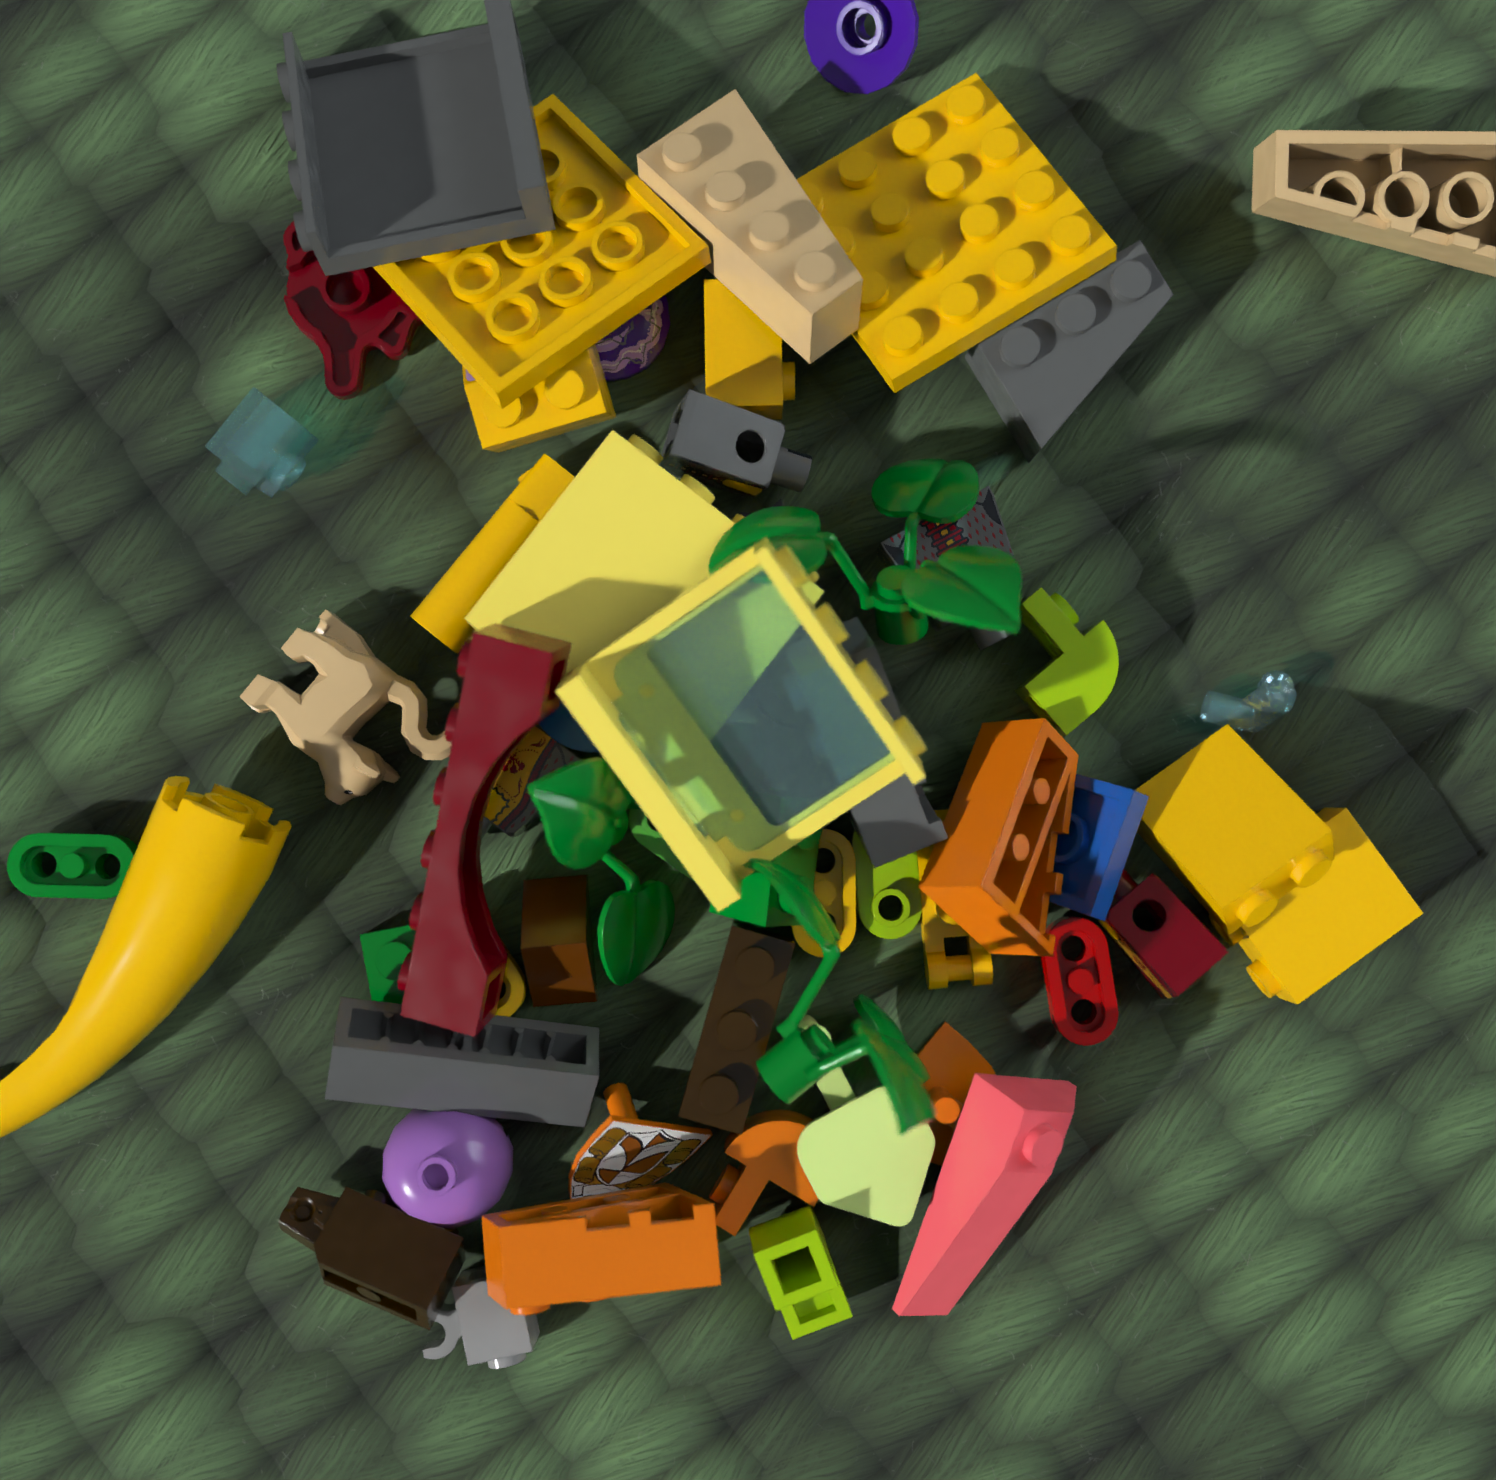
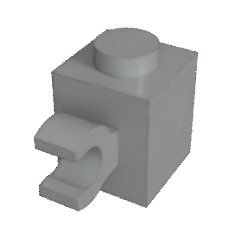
M485 1266L463 1270L452 1287L455 1303H444L434 1321L444 1327L445 1338L427 1342L423 1349L424 1358L440 1359L447 1356L454 1349L459 1338L462 1336L468 1366L487 1362L488 1367L491 1369L509 1367L525 1360L527 1357L526 1353L533 1352L540 1334L537 1315L511 1314L510 1309L506 1310L488 1296Z

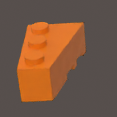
M1046 718L982 723L943 822L948 838L935 843L918 885L929 898L990 954L1053 957L1056 936L1045 934L1050 895H1061L1063 874L1053 872L1058 835L1069 834L1079 755Z

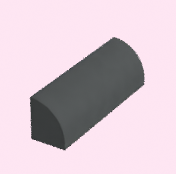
M340 997L325 1099L438 1112L457 1111L476 1116L585 1127L599 1078L598 1027L495 1015L477 1036L473 1037L401 1016L402 1004Z

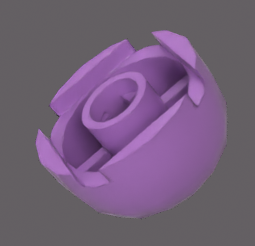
M412 1109L394 1127L383 1152L382 1179L391 1202L399 1210L406 1212L412 1217L449 1229H456L481 1219V1215H485L501 1199L513 1173V1146L509 1135L506 1137L503 1127L496 1118L476 1116L457 1111L438 1112Z

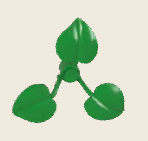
M943 459L907 461L888 468L875 480L871 492L875 508L886 516L907 517L905 523L904 565H893L881 570L877 575V580L870 589L836 536L830 532H820L819 515L810 509L795 506L770 507L742 518L719 540L708 564L709 574L711 575L761 539L767 537L776 551L787 545L797 557L807 575H810L823 564L827 549L831 552L858 593L861 609H874L877 634L880 639L889 644L905 645L921 639L928 630L927 615L972 627L1017 634L1020 629L1022 575L1019 564L1007 552L989 546H959L945 551L937 562L928 559L924 560L920 568L916 569L917 530L920 520L923 519L940 524L955 522L966 515L978 499V474L970 463L961 460H951L950 462H946ZM764 570L759 571L747 580L773 583Z
M731 721L723 724L712 738L711 743L742 785H762L766 770V745L759 722ZM592 758L559 768L531 783L527 789L540 813L549 847L560 863L573 869H584L601 859L625 882L626 890L613 893L605 901L599 917L597 936L601 961L608 978L614 984L623 987L624 984L630 983L637 978L664 948L673 928L675 906L672 893L666 884L651 879L640 885L639 877L609 851L610 847L619 843L626 834L628 828L626 809L642 808L632 797L606 759Z
M760 858L748 860L742 866L762 873L769 880L802 927L820 944L823 952L821 964L792 1013L776 1027L784 1039L756 1060L757 1068L767 1085L782 1101L790 1104L830 1071L869 1053L891 1102L898 1125V1134L907 1133L918 1125L929 1123L937 1115L936 1108L922 1085L930 1079V1075L918 1055L907 1045L906 1039L896 1023L872 999L862 994L853 999V1004L862 1019L858 1018L852 1023L856 1034L835 1046L816 1024H812L806 1030L799 1027V1024L841 955L840 948L836 943L841 939V936L817 896L796 874L770 860Z

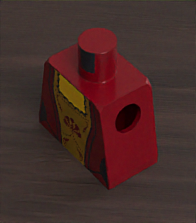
M1123 869L1106 920H1096L1104 932L1162 999L1179 996L1229 953L1154 873L1138 884ZM1135 907H1143L1151 913L1154 921L1151 932L1143 931L1134 924L1132 913Z

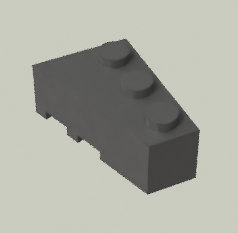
M1141 240L1118 252L1115 262L968 350L965 356L967 363L1028 463L1033 460L1174 295Z
M857 617L842 622L849 638L843 641L841 645L855 665L866 659L873 667L889 693L880 701L893 720H898L902 715L874 643ZM808 636L783 646L792 671L782 674L781 677L795 711L807 709L812 724L802 727L801 731L815 764L823 761L827 763L831 775L820 779L826 794L887 754L890 750L813 639ZM904 773L846 811L874 868L948 838L940 817H937L924 794L921 784L926 782V778L914 785L907 774Z

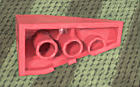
M975 1073L892 1310L898 1316L948 1315L1052 1174L1074 1114L1077 1086L1064 1080Z

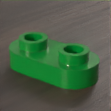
M34 833L21 838L12 847L7 859V872L12 884L20 892L32 897L115 898L118 896L136 852L137 845L127 837L116 834ZM47 853L52 854L57 862L56 870L51 876L47 875L41 866L42 859ZM111 854L115 855L120 861V871L114 878L110 877L104 869L105 860Z

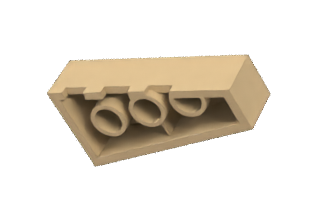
M1276 130L1253 149L1252 213L1496 277V131Z

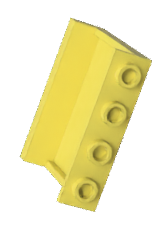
M612 430L464 619L476 630L497 623L571 642L567 674L710 575L708 569L709 560L717 543L744 516L736 514L730 520L711 505L715 500V496L699 481L687 474H684L678 480L659 466L663 457L649 443L634 434L627 441ZM814 571L808 575L810 580L801 587L814 606H816L824 591L815 584L819 579V575ZM746 580L654 643L649 648V656L711 741L801 622L773 583Z

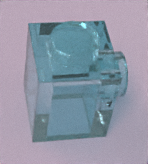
M253 387L205 447L222 460L215 471L244 494H247L254 486L272 498L279 489L284 491L298 480L306 466V461L303 459L319 440Z

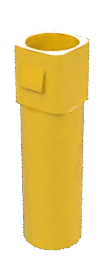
M544 453L531 469L518 478L519 485L410 617L458 654L466 639L472 637L473 632L477 631L464 618L575 477Z

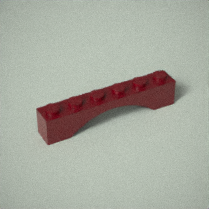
M494 623L474 631L472 637L467 638L462 646L457 667L459 677L464 678L460 703L457 702L452 707L445 728V739L447 742L452 743L448 767L445 766L440 771L433 792V803L436 806H440L436 830L433 829L427 836L421 855V866L428 869L424 891H421L416 897L409 919V927L412 930H416L413 950L405 957L398 977V989L405 991L401 1016L476 1037L497 1013L508 954L494 928L483 891L480 861L483 819L493 786L511 753L538 723L559 708L561 698L555 690L566 674L571 642Z

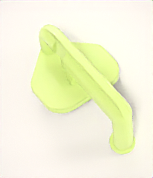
M810 1015L804 1016L799 1027L806 1030L812 1024H816L832 1041L830 1033L826 1028L820 1026ZM838 1067L816 1083L830 1111L808 1123L802 1130L797 1142V1155L801 1167L816 1196L824 1204L893 1226L901 1227L907 1225L914 1216L935 1148L933 1132L928 1123L916 1126L907 1133L898 1134L897 1121L884 1085L877 1086L856 1097L841 1067Z

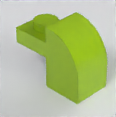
M1041 587L1020 604V621L1052 659L1019 686L1015 692L1038 718H1046L1063 737L1067 736L1092 715L1110 695L1118 674V649L1113 634L1104 620L1090 626L1081 634L1074 626L1079 622V617L1071 605L1058 593L1054 592L1049 596Z
M811 1205L749 1228L753 1255L775 1310H781L792 1340L853 1317L848 1299L830 1256L824 1234Z

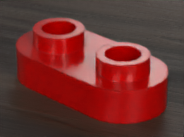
M1077 916L1061 917L1053 921L1045 930V934L1056 936L1053 957L1041 956L1050 1017L1056 1030L1069 1041L1083 1046L1095 1045L1107 1039L1114 1031L1118 1022L1119 1012L1107 939L1103 931L1090 920ZM1077 936L1082 944L1081 952L1076 958L1066 959L1061 952V945L1067 937ZM1087 999L1092 1007L1091 1014L1085 1021L1077 1022L1071 1015L1072 1006L1078 1000Z

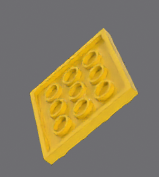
M977 73L962 80L796 179L863 278L859 326L852 335L894 393L1116 261L1117 245Z
M554 94L533 106L556 227L555 230L373 267L502 409L711 263L709 246Z

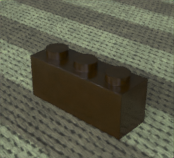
M732 921L678 1117L742 1135L759 1075L756 1060L765 1054L794 950L795 942L792 937Z

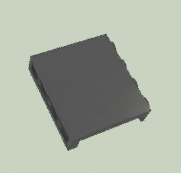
M484 0L488 24L307 61L303 60L293 33H282L286 62L277 63V75L286 102H291V110L282 112V120L288 143L292 151H296L297 159L288 161V172L295 196L298 201L302 200L303 210L296 211L293 214L294 224L301 248L304 252L314 250L325 276L556 229L522 46L511 0Z

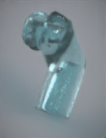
M1274 670L1263 674L1262 680L1257 684V689L1244 698L1208 691L1202 703L1201 721L1221 726L1228 724L1231 728L1249 732L1260 731L1291 711L1297 697L1296 690L1293 688V680L1287 673Z

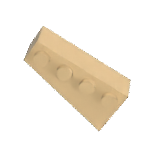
M736 89L637 154L638 177L709 246L711 263L705 266V268L809 364L813 363L858 329L862 276Z

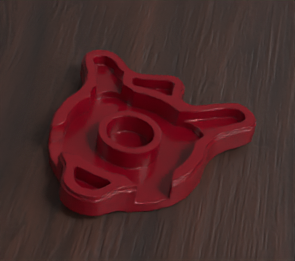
M293 221L288 225L283 236V242L288 254L286 269L289 271L287 296L284 295V301L289 315L300 331L319 347L323 355L325 385L328 391L335 398L342 400L352 399L363 388L367 354L371 350L379 349L392 360L403 359L410 350L416 329L424 323L373 267L325 276L314 250L304 252L301 248Z

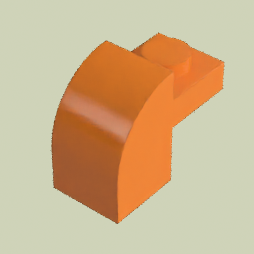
M789 1110L764 1111L746 1119L742 1135L734 1132L728 1135L725 1140L724 1153L741 1162L738 1169L728 1164L709 1195V1198L717 1203L715 1205L717 1226L736 1236L769 1180L813 1207L816 1205L819 1199L802 1169L797 1155L799 1136L804 1127L813 1119Z

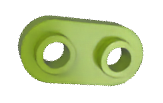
M854 829L851 845L856 859V905L859 919L867 930L880 938L897 939L903 937L916 927L922 913L921 893L918 887L920 882L917 851L874 868ZM888 895L897 896L902 904L900 914L893 919L883 918L878 909L882 898Z

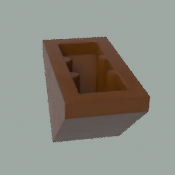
M588 874L523 880L520 949L533 1007L597 1002L598 1000Z

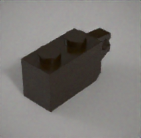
M297 1187L278 1220L280 1229L315 1252L325 1285L429 1331L465 1262L464 1238L458 1235L459 1231L457 1228L438 1227L410 1216L406 1212L399 1210L391 1202L388 1195L377 1190L368 1189L365 1194L345 1187L339 1198Z

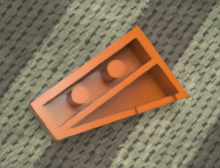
M667 1182L481 1215L488 1296L506 1310L510 1309V1313L514 1315L541 1313L548 1310L552 1304L595 1302L613 1297L721 1285L714 1203Z

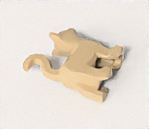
M326 609L319 616L320 622L314 632L297 628L281 647L284 653L297 663L310 662L315 666L319 675L300 695L281 682L273 681L258 674L240 695V698L256 712L267 713L273 711L277 715L292 744L318 762L325 781V796L338 805H342L355 797L367 795L383 780L395 783L400 778L398 772L386 763L378 753L353 741V737L363 725L390 701L400 704L402 707L401 733L412 753L424 760H443L450 756L452 743L446 741L445 730L439 735H431L426 728L428 717L427 698L417 685L397 675L386 664L376 658L359 633Z

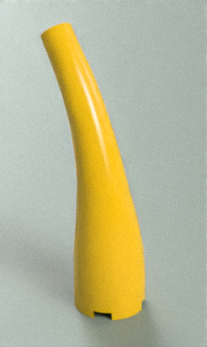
M172 776L165 780L101 938L78 985L67 1013L56 1030L23 1063L0 1080V1138L42 1117L95 1082L130 1053L175 1009L215 961L257 899L274 869L292 826L289 821L279 820L277 825H271L268 823L273 808L243 793L218 784H214L211 793L202 795L187 791L190 784L188 777Z

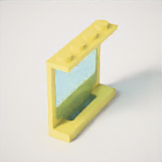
M767 537L761 539L563 676L555 690L718 912L741 898L742 879L755 871L742 866L752 858L773 860L904 773L907 774L914 785L925 778L924 769L919 757L920 754L927 750L923 740L905 715L894 721L880 700L889 693L869 662L865 659L855 665L841 643L848 639L849 635L832 608L827 603H824L816 609L801 586L810 579L791 549L784 545L776 551Z

